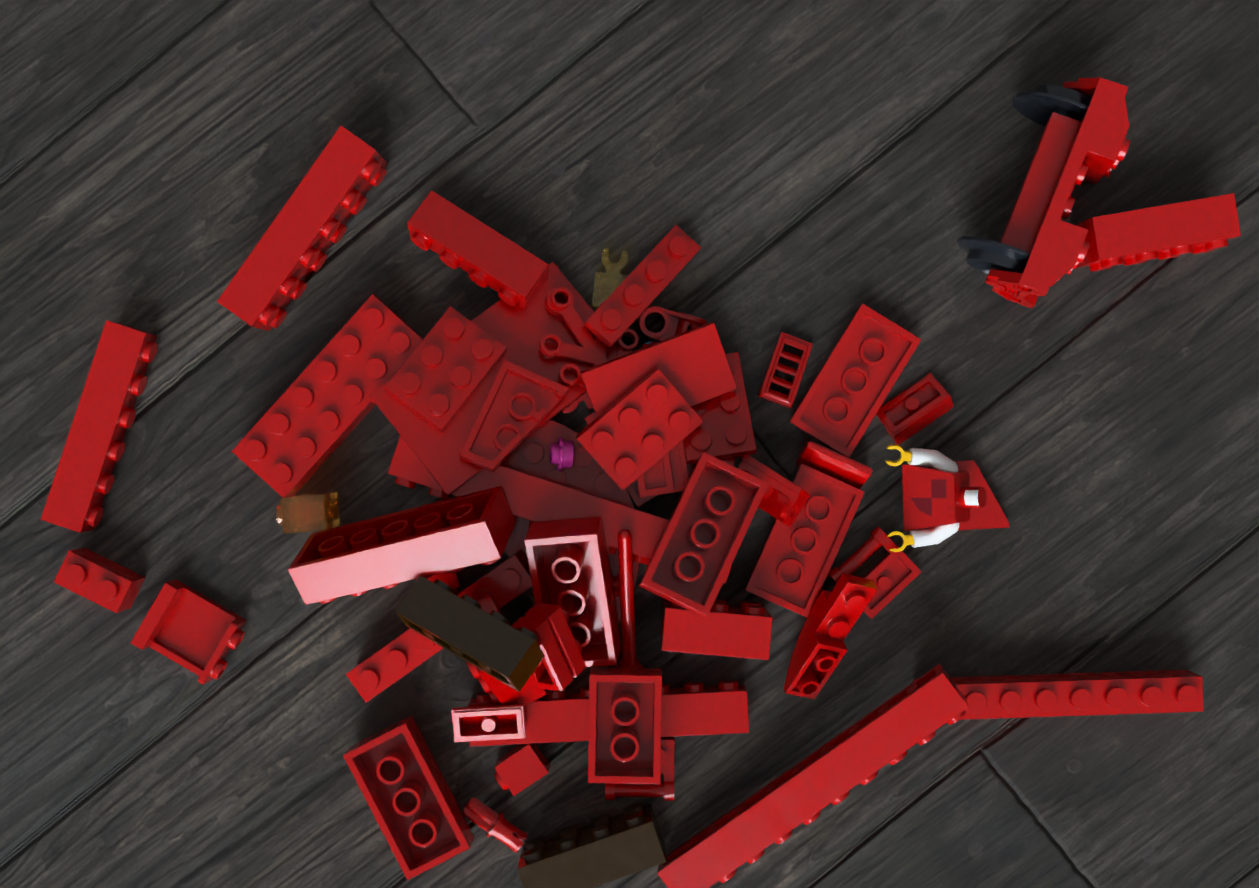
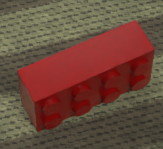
M1232 193L1096 216L1078 223L1076 226L1089 230L1085 241L1090 242V246L1083 262L1079 263L1077 268L1089 266L1090 272L1122 265L1123 263L1124 266H1129L1157 258L1158 260L1179 257L1183 254H1200L1229 246V239L1241 236L1235 195Z
M703 452L695 464L638 586L702 617L708 616L769 483Z
M602 517L531 523L524 541L535 604L560 605L567 613L569 628L573 637L581 644V655L586 667L617 665L621 641Z
M412 715L350 746L343 754L407 881L470 849L475 836Z

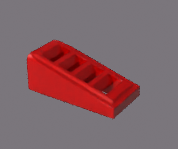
M780 332L757 397L786 408H791L813 343ZM784 344L803 350L801 357L783 351ZM782 357L798 363L797 368L793 369L778 363L779 358ZM775 370L793 376L792 381L789 382L774 376ZM774 383L788 388L787 394L769 389L770 384Z

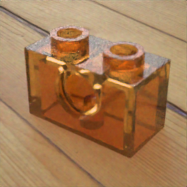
M337 491L280 498L281 504L276 507L277 523L283 527V534L323 531L340 526Z

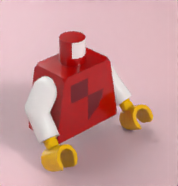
M890 444L886 447L887 449H897L900 451V458L898 460H885L888 465L899 466L904 461L908 462V464L902 465L904 531L910 532L908 535H904L899 531L889 533L887 537L898 535L903 540L900 548L889 549L890 551H903L907 545L916 548L939 544L958 531L960 522L969 521L970 508H983L986 505L987 496L984 487H970L968 472L958 470L956 462L941 452L919 448H910L909 451H903L902 447L897 444Z

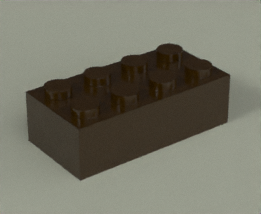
M641 802L624 808V813L611 817L610 814H603L592 819L590 825L579 829L577 825H573L558 832L559 836L547 840L545 837H538L528 841L525 844L526 847L522 848L517 867L523 887L594 888L665 863V841L652 804L643 806Z

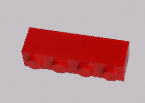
M432 190L407 222L410 239L417 247L425 251L431 249L439 254L441 261L452 269L461 268L469 274V278L474 283L483 288L489 286L498 292V296L511 306H516L517 304L526 309L548 278L549 264Z

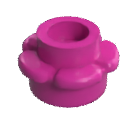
M559 437L556 444H550L549 463L556 465L558 472H561L562 468L571 469L574 456L573 441H564L562 437Z

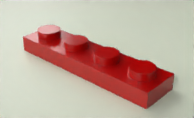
M675 225L590 316L584 325L611 348L692 260L701 247Z

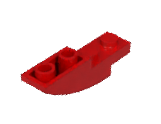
M843 573L832 592L822 590L804 623L794 648L784 684L786 694L815 700L848 651L844 639L878 590L873 580Z

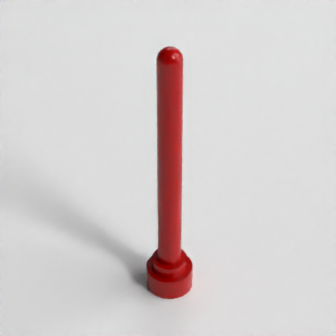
M623 529L618 533L622 659L616 668H643L640 661L636 658L632 534L629 530Z

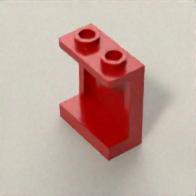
M175 579L164 584L130 643L141 650L148 647L152 648L200 676L198 682L204 685L213 680V678L218 680L225 671L228 662L224 659L230 649L235 650L243 640L246 632L242 628L247 620Z

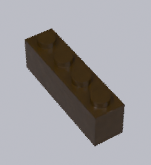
M420 576L394 610L404 624L520 692L545 656L537 643L539 638L525 627L521 626L519 630L513 628L503 615L494 610L489 614L481 610V605L468 595L464 594L461 598L453 594L452 588L443 581L436 579L434 582H431Z

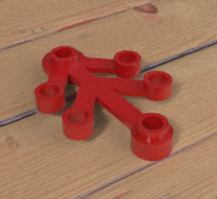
M556 286L550 289L545 298L546 310L553 316H562L581 346L562 342L555 334H547L539 344L540 352L546 357L560 356L594 366L607 362L606 352L608 346L596 335L594 339L573 307V293L564 286ZM555 295H564L566 298V303H557L555 300ZM627 329L616 341V345L619 348L616 358L631 353L638 344L639 338L634 330ZM622 336H629L633 341L632 345H625L622 342ZM545 341H553L556 344V350L550 351L546 349ZM568 363L560 369L558 379L562 385L567 387L574 385L585 387L580 374L581 371L577 365ZM564 371H573L575 379L567 380L564 377Z

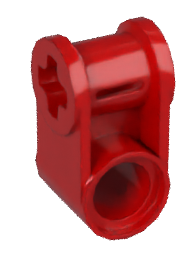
M650 307L640 315L638 329L644 337L660 342L686 332L688 326H690L689 330L706 324L707 321L693 315L674 312L661 307ZM650 314L659 315L663 320L662 330L657 333L648 331L645 327L646 316Z

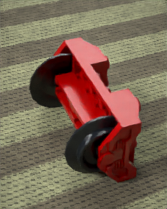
M1101 77L1078 78L1075 82H1064L1062 87L1038 85L1031 92H1020L1013 97L1014 108L1035 123L1045 126L1000 242L974 236H962L957 239L958 246L967 252L966 262L973 268L987 274L985 283L992 286V291L1006 300L1032 309L1039 296L1047 295L1050 287L1057 283L1065 274L1070 275L1072 270L1076 269L1078 264L1083 262L1090 246V242L1085 241L1089 230L1062 221V218L1067 219L1073 208L1075 198L1071 197L1076 184L1081 185L1082 181L1096 185L1103 176L1108 178L1112 169H1116L1119 161H1123L1131 140L1125 138L1130 127L1125 101L1129 87Z

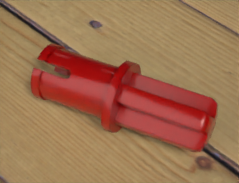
M474 797L465 804L462 814L484 829L487 837L492 835L515 853L524 844L522 840L525 841L527 839L528 833L523 832L506 820L503 812L496 813Z

